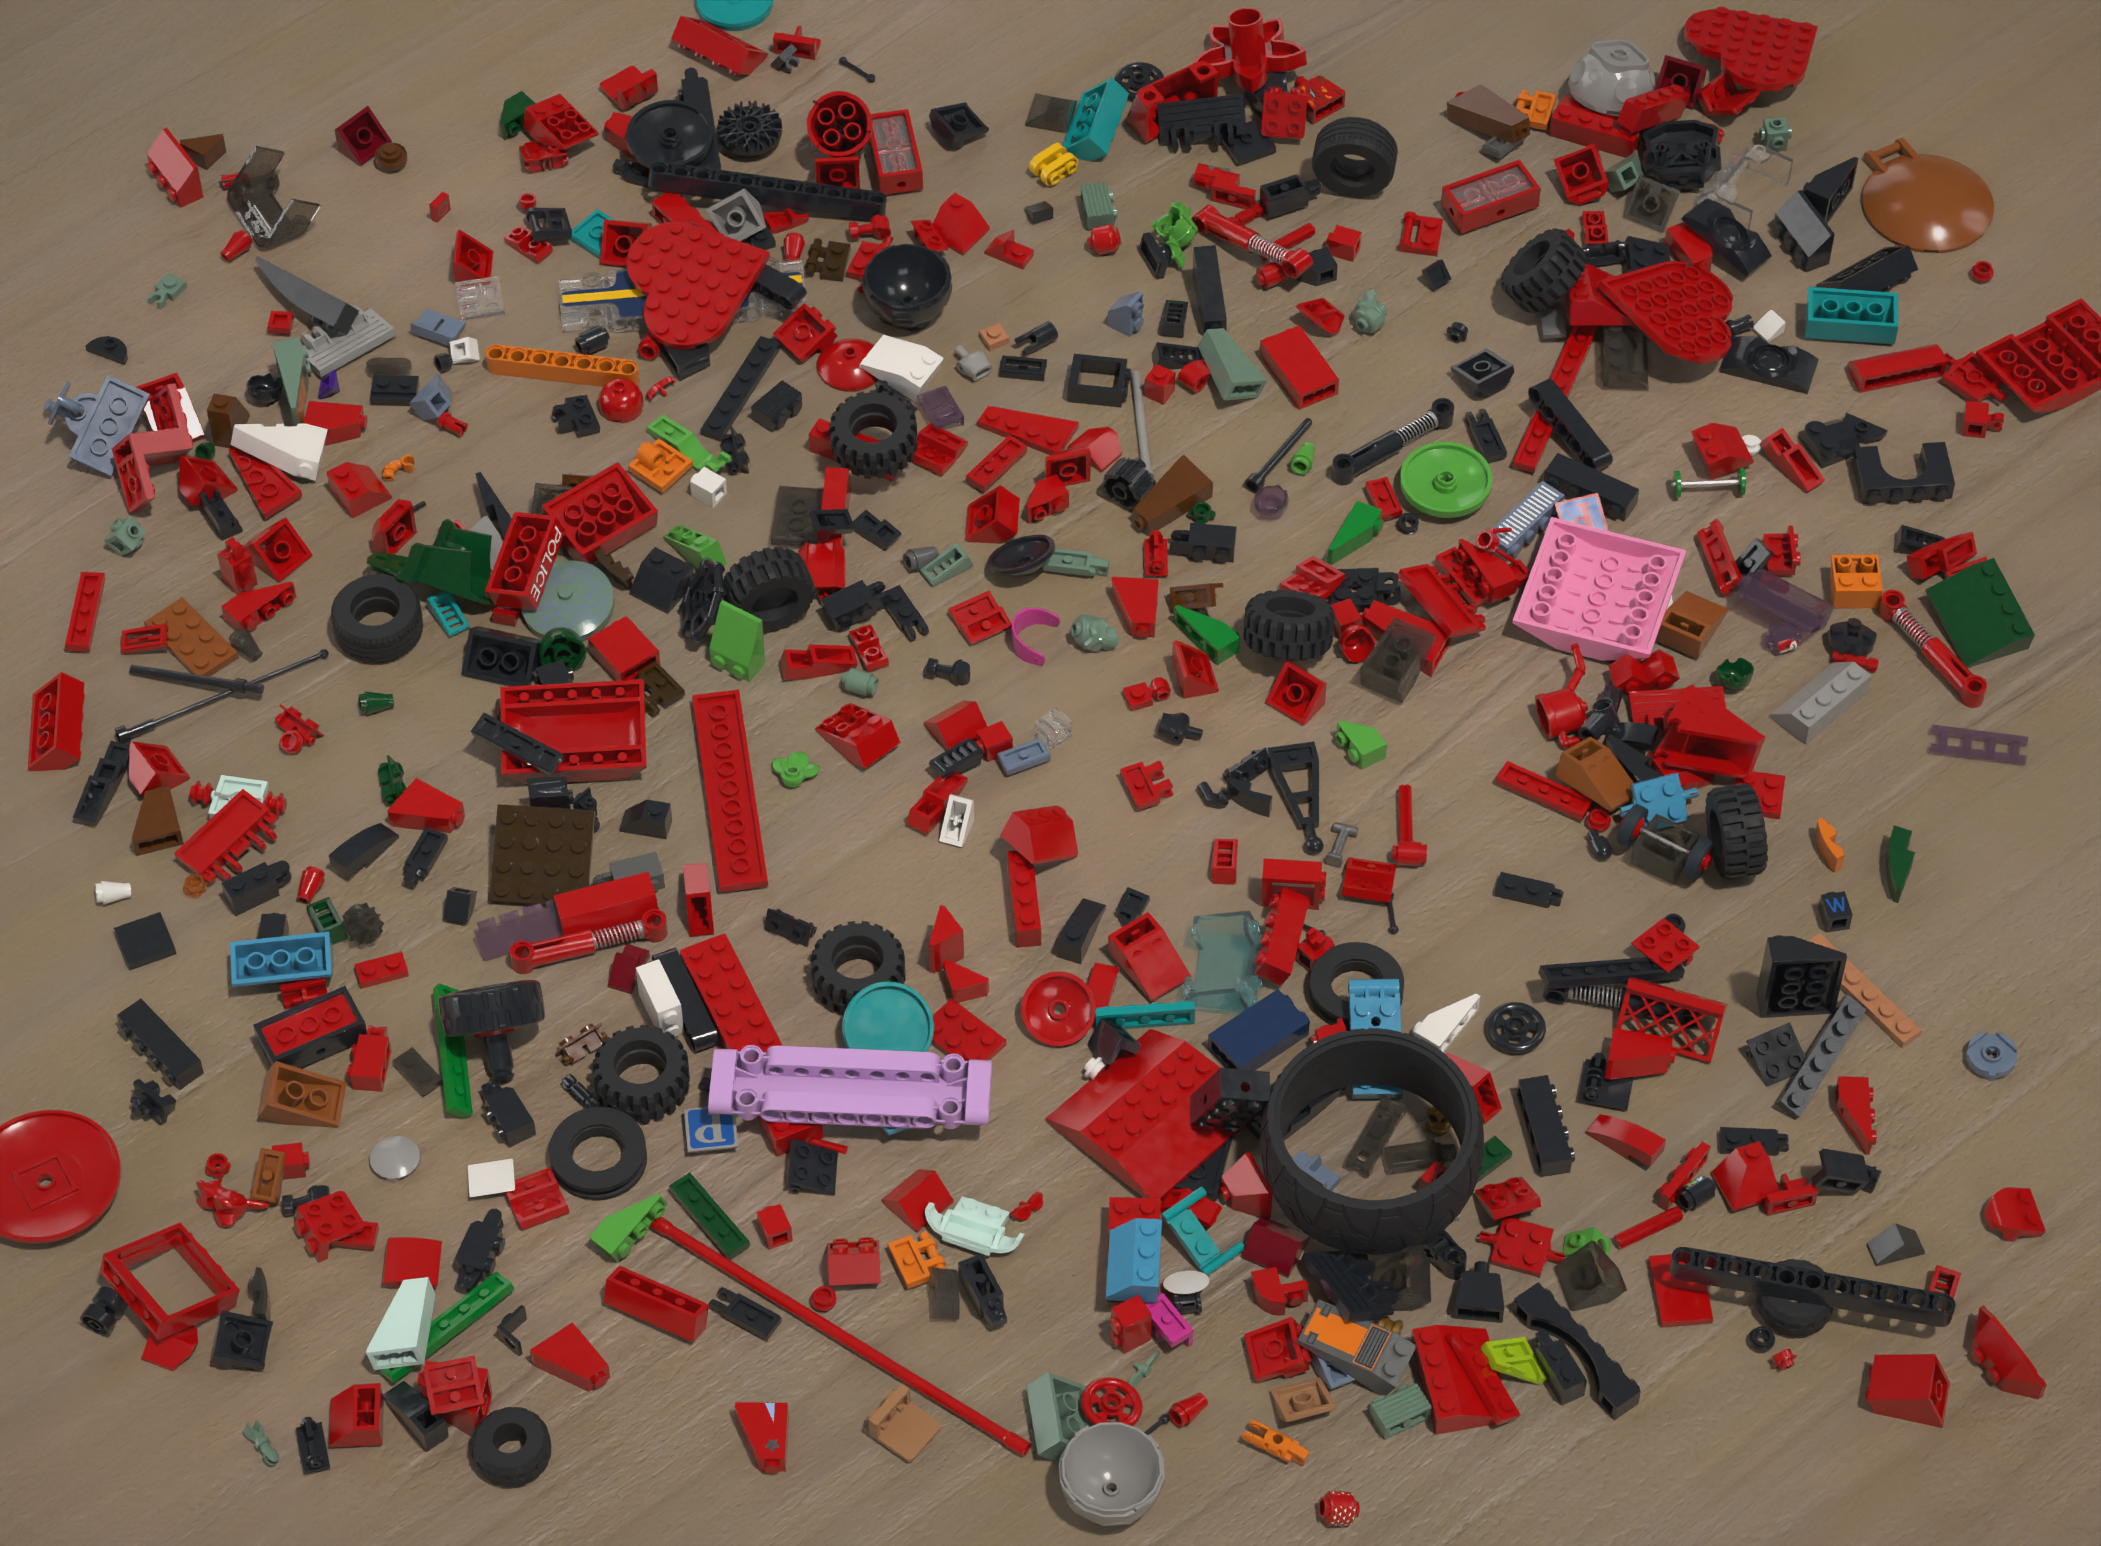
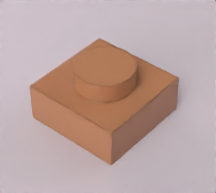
M1000 323L979 330V337L989 351L1009 344V336Z

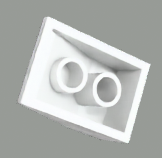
M883 335L862 360L859 367L879 380L887 381L890 387L916 402L939 373L944 358L925 346Z

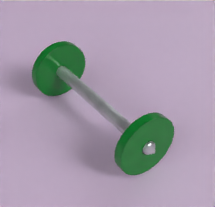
M1738 468L1737 479L1681 481L1680 471L1678 470L1673 473V483L1671 485L1673 486L1675 498L1681 497V487L1737 485L1739 495H1745L1747 480L1744 468Z

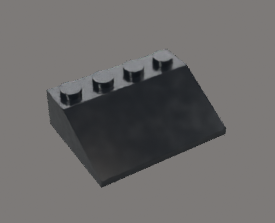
M1777 935L1767 937L1756 991L1760 1018L1832 1014L1836 1008L1847 954L1794 936Z

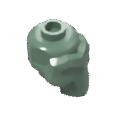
M1373 288L1369 289L1358 300L1352 313L1356 327L1360 331L1371 334L1384 325L1385 316L1387 315L1386 307L1375 298L1378 293Z
M1080 615L1071 624L1070 632L1075 642L1082 645L1086 650L1099 652L1101 648L1110 650L1119 644L1116 630L1114 627H1108L1107 622L1103 618Z

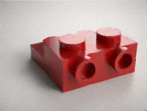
M805 303L772 333L802 363L817 349L822 351L838 337L834 332L837 328L828 319L826 321L822 320L821 317L823 315L814 306L810 308Z
M1293 1317L1244 1334L1254 1377L1258 1383L1282 1374L1285 1378L1310 1370L1308 1362L1313 1361L1311 1352L1296 1342L1304 1326L1298 1324Z

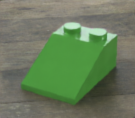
M722 600L719 605L709 648L711 663L719 669L732 673L736 678L751 682L765 665L762 619Z

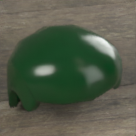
M1738 658L1735 662H1729L1726 659L1721 665L1717 666L1715 676L1724 688L1741 690L1749 685L1754 667L1751 662L1744 658Z

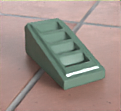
M955 543L921 568L920 571L934 587L973 566V563L959 544ZM941 566L945 569L942 572L939 569ZM933 570L938 574L935 577L930 573Z

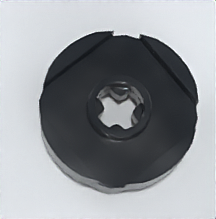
M1850 618L1848 621L1838 622L1830 626L1828 642L1833 649L1840 653L1846 654L1847 650L1854 652L1853 656H1863L1872 652L1877 633L1863 625L1859 619Z

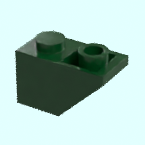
M523 91L504 101L500 121L502 138L504 140L524 129L525 108L536 104Z

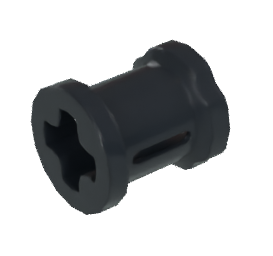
M1199 1291L1184 1295L1173 1293L1174 1307L1180 1314L1192 1311L1202 1313Z

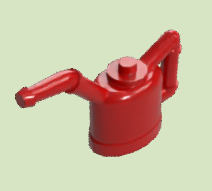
M1578 643L1571 645L1576 667L1566 688L1535 695V707L1545 735L1549 739L1558 737L1560 746L1564 749H1569L1583 741L1580 736L1569 738L1566 733L1578 731L1587 720L1585 716L1588 710L1587 703L1583 702L1581 697H1577L1574 692L1582 676L1586 673L1585 663Z

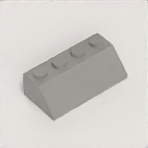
M1855 662L1832 663L1771 713L1770 718L1806 745L1868 693L1872 675Z

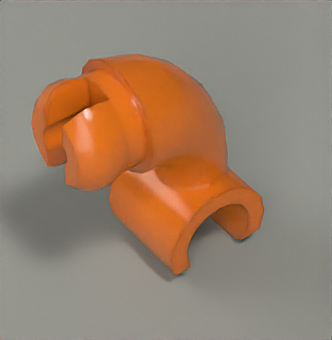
M405 455L399 460L386 464L382 470L383 479L385 481H392L395 478L396 471L400 468H403L406 473H412L414 471L413 464L415 463L413 456Z

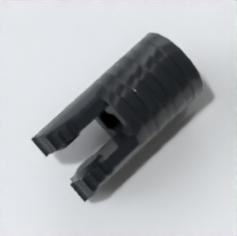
M1047 321L1014 340L1017 345L1029 339L1031 340L1032 344L1025 347L1022 351L1023 355L1026 356L1056 340L1058 333L1055 326L1050 321Z

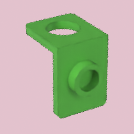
M1595 1227L1566 1234L1563 1253H1566L1565 1257L1591 1252L1600 1261L1607 1263L1611 1242ZM1598 1240L1602 1242L1603 1253L1598 1249Z

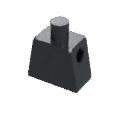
M1478 1261L1474 1264V1271L1466 1270L1463 1272L1455 1300L1454 1319L1503 1322L1504 1300L1501 1277L1498 1273H1489V1263Z

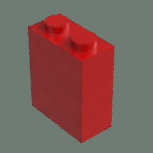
M627 616L614 621L610 626L594 633L588 638L590 654L615 681L637 680V673L655 661L660 665L659 650Z

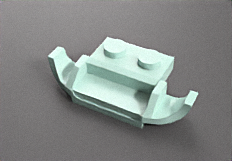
M962 1196L954 1210L948 1209L945 1215L936 1211L934 1203L929 1202L925 1208L927 1222L935 1232L942 1236L943 1241L990 1256L991 1253H1007L1014 1250L1021 1243L1025 1235L1019 1233L1015 1238L1004 1236V1226L1009 1219L1010 1212L996 1206L978 1202L972 1198Z

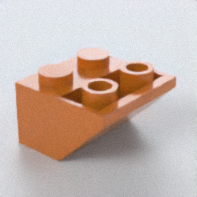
M1878 554L1831 555L1830 593L1832 609L1879 608L1883 588Z

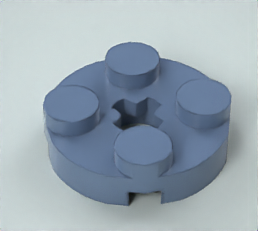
M1981 1032L1970 1040L1965 1058L1966 1062L1974 1072L1984 1076L1988 1081H1995L1998 1078L2007 1076L2015 1068L2017 1061L2016 1045L2009 1037L2002 1033L1996 1032V1035L1987 1034L1988 1032ZM1986 1052L1990 1054L1995 1052L1997 1054L1996 1058L1988 1057Z

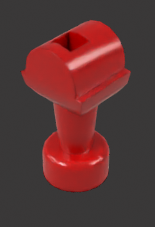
M875 215L870 219L869 224L858 226L857 222L849 223L851 240H857L860 237L859 235L873 234L878 240L884 239L885 235H888V237L891 235L889 219L886 216Z

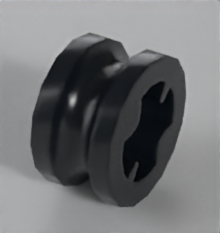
M1413 513L1402 514L1398 520V530L1405 535L1416 533L1419 519ZM1405 522H1410L1411 527H1407Z

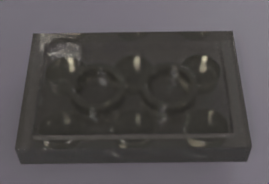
M779 486L770 539L771 545L802 547L806 542L818 544V535L809 512L811 510H821L823 489Z

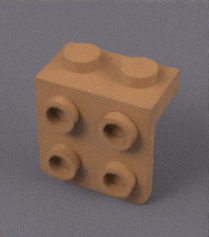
M902 1383L896 1390H891L881 1407L875 1408L868 1417L869 1435L907 1462H912L941 1430V1423L911 1402L910 1388Z

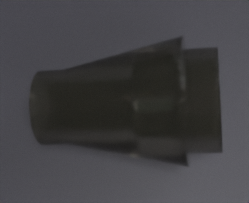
M241 627L230 635L229 641L231 646L248 657L252 662L257 661L262 656L263 652L259 649L249 630Z

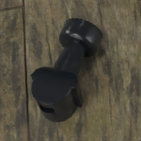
M929 658L926 676L936 677L937 674L950 677V681L954 686H964L970 682V665L962 661V659L957 660L953 665L939 664L938 659Z
M314 1185L307 1190L308 1195L295 1199L293 1195L282 1196L285 1215H293L296 1213L298 1206L329 1195V1187L326 1185Z

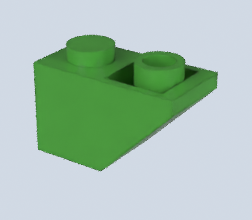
M1345 721L1337 722L1336 741L1347 750L1351 761L1357 763L1361 770L1386 758L1387 743L1374 727Z

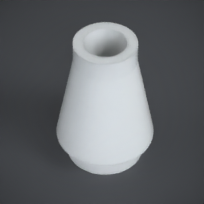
M101 881L95 884L96 903L104 905L131 897L130 883Z

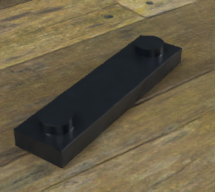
M486 713L482 714L471 730L473 736L549 776L554 774L565 758L557 750Z

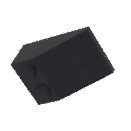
M1853 157L1815 175L1811 182H1806L1802 192L1827 224L1853 189L1859 159L1857 157Z

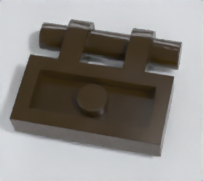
M819 238L814 239L809 249L810 257L806 260L805 264L806 275L812 277L815 272L821 273L822 280L843 282L851 244L829 241L828 247H822V240ZM818 257L824 258V262H819Z
M656 661L637 673L638 679H644V691L648 689L652 693L649 696L644 693L645 711L650 712L653 716L660 712V708L656 705L659 702L668 707L685 696V690Z

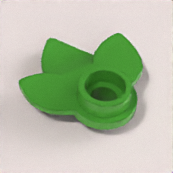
M802 751L791 753L788 759L777 757L773 760V770L781 775L784 785L788 787L800 786L804 778L814 777L820 770L819 765L809 764L808 755Z

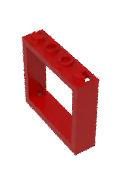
M181 1222L103 1254L99 1271L158 1340L221 1314L222 1310L228 1311L235 1308L240 1291L235 1282L225 1274L222 1267L211 1258L208 1251L196 1241L193 1234L189 1233ZM175 1248L216 1295L171 1315H167L127 1267Z

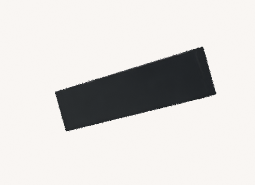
M476 473L475 475L490 521L498 519L504 539L512 518L482 473Z

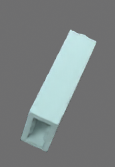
M428 1277L403 1280L366 1351L374 1370L424 1364L436 1295Z

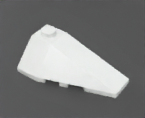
M235 424L231 445L294 476L316 481L322 462L328 429L309 424H297V426L276 424L273 427H264L262 424Z

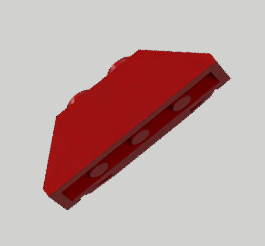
M1984 1305L1979 1307L1970 1349L1973 1360L1984 1368L1989 1380L1996 1384L2001 1391L2034 1399L2042 1398L2047 1385L2046 1382L2038 1375L2036 1368L1998 1319Z

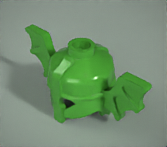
M1176 202L1171 203L1169 213L1162 216L1157 222H1152V227L1162 237V240L1170 246L1172 251L1171 257L1176 260L1179 269L1184 267L1185 256L1180 248L1191 245L1198 230L1190 217L1191 208H1187L1184 202L1178 204Z

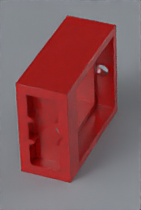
M1263 858L1261 906L1269 907L1273 894H1278L1283 887H1286L1310 898L1307 909L1319 910L1320 900L1325 901L1327 873L1322 872V862ZM1272 882L1315 886L1314 888L1272 885Z

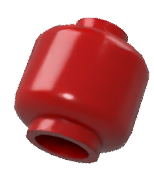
M1111 224L1094 227L1091 231V237H1088L1090 250L1095 249L1098 255L1116 252L1119 245H1121L1118 228H1114Z

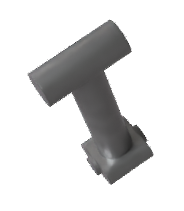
M1339 822L1334 823L1333 831L1339 832L1332 853L1328 852L1326 855V864L1341 867L1343 863L1341 854L1348 835L1356 837L1358 827Z

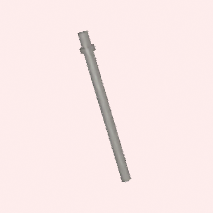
M1133 371L1131 379L1140 457L1146 464L1145 470H1148V474H1151V477L1154 478V472L1151 470L1140 372Z

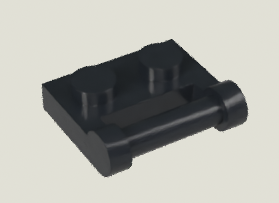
M529 208L526 210V219L531 224V235L534 241L541 242L545 238H554L556 240L571 239L572 229L565 208ZM538 219H544L546 227H540Z

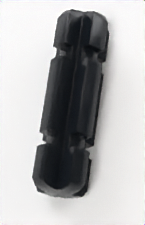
M568 1074L562 1079V1086L567 1091H571L570 1094L582 1106H586V1108L601 1107L600 1101L596 1097H592L593 1094L580 1082H577L573 1075Z

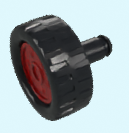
M521 980L447 993L438 999L444 1035L447 1037L474 1034L475 1037L484 1036L489 1070L493 1074L492 1080L499 1081L513 1078L515 1073L512 1072L514 1063L509 1032L516 1031L519 1026L544 1020L545 1008L539 981Z

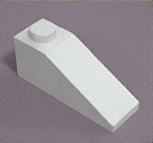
M1474 994L1429 1014L1423 1022L1419 1021L1415 1025L1412 1034L1418 1037V1039L1427 1041L1442 1052H1445L1479 1010L1480 995Z

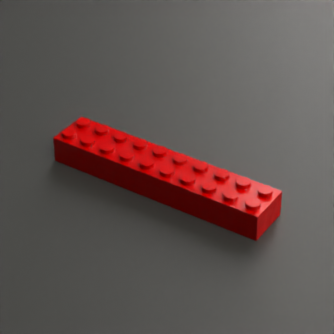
M726 933L680 950L681 959L716 1029L722 1049L741 1051L748 1045H755L762 1052H767L769 1047L783 1046ZM757 1116L777 1157L790 1152L791 1139L806 1143L814 1139H823L822 1124L770 1122L764 1120L761 1116Z

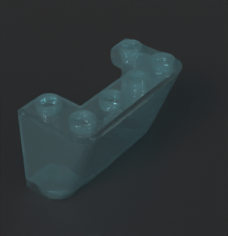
M1250 910L1194 916L1191 937L1199 949L1195 984L1191 977H1185L1183 990L1185 1002L1194 1001L1195 1008L1242 1013L1259 1001L1258 990L1262 987L1261 977L1255 975L1257 964H1254L1257 953L1261 950L1259 941L1262 932L1258 921L1253 918Z

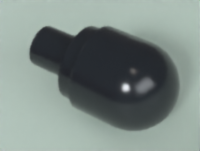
M1596 829L1590 830L1587 835L1591 840L1589 845L1593 855L1600 861L1608 860L1613 852L1610 843L1604 836H1599Z

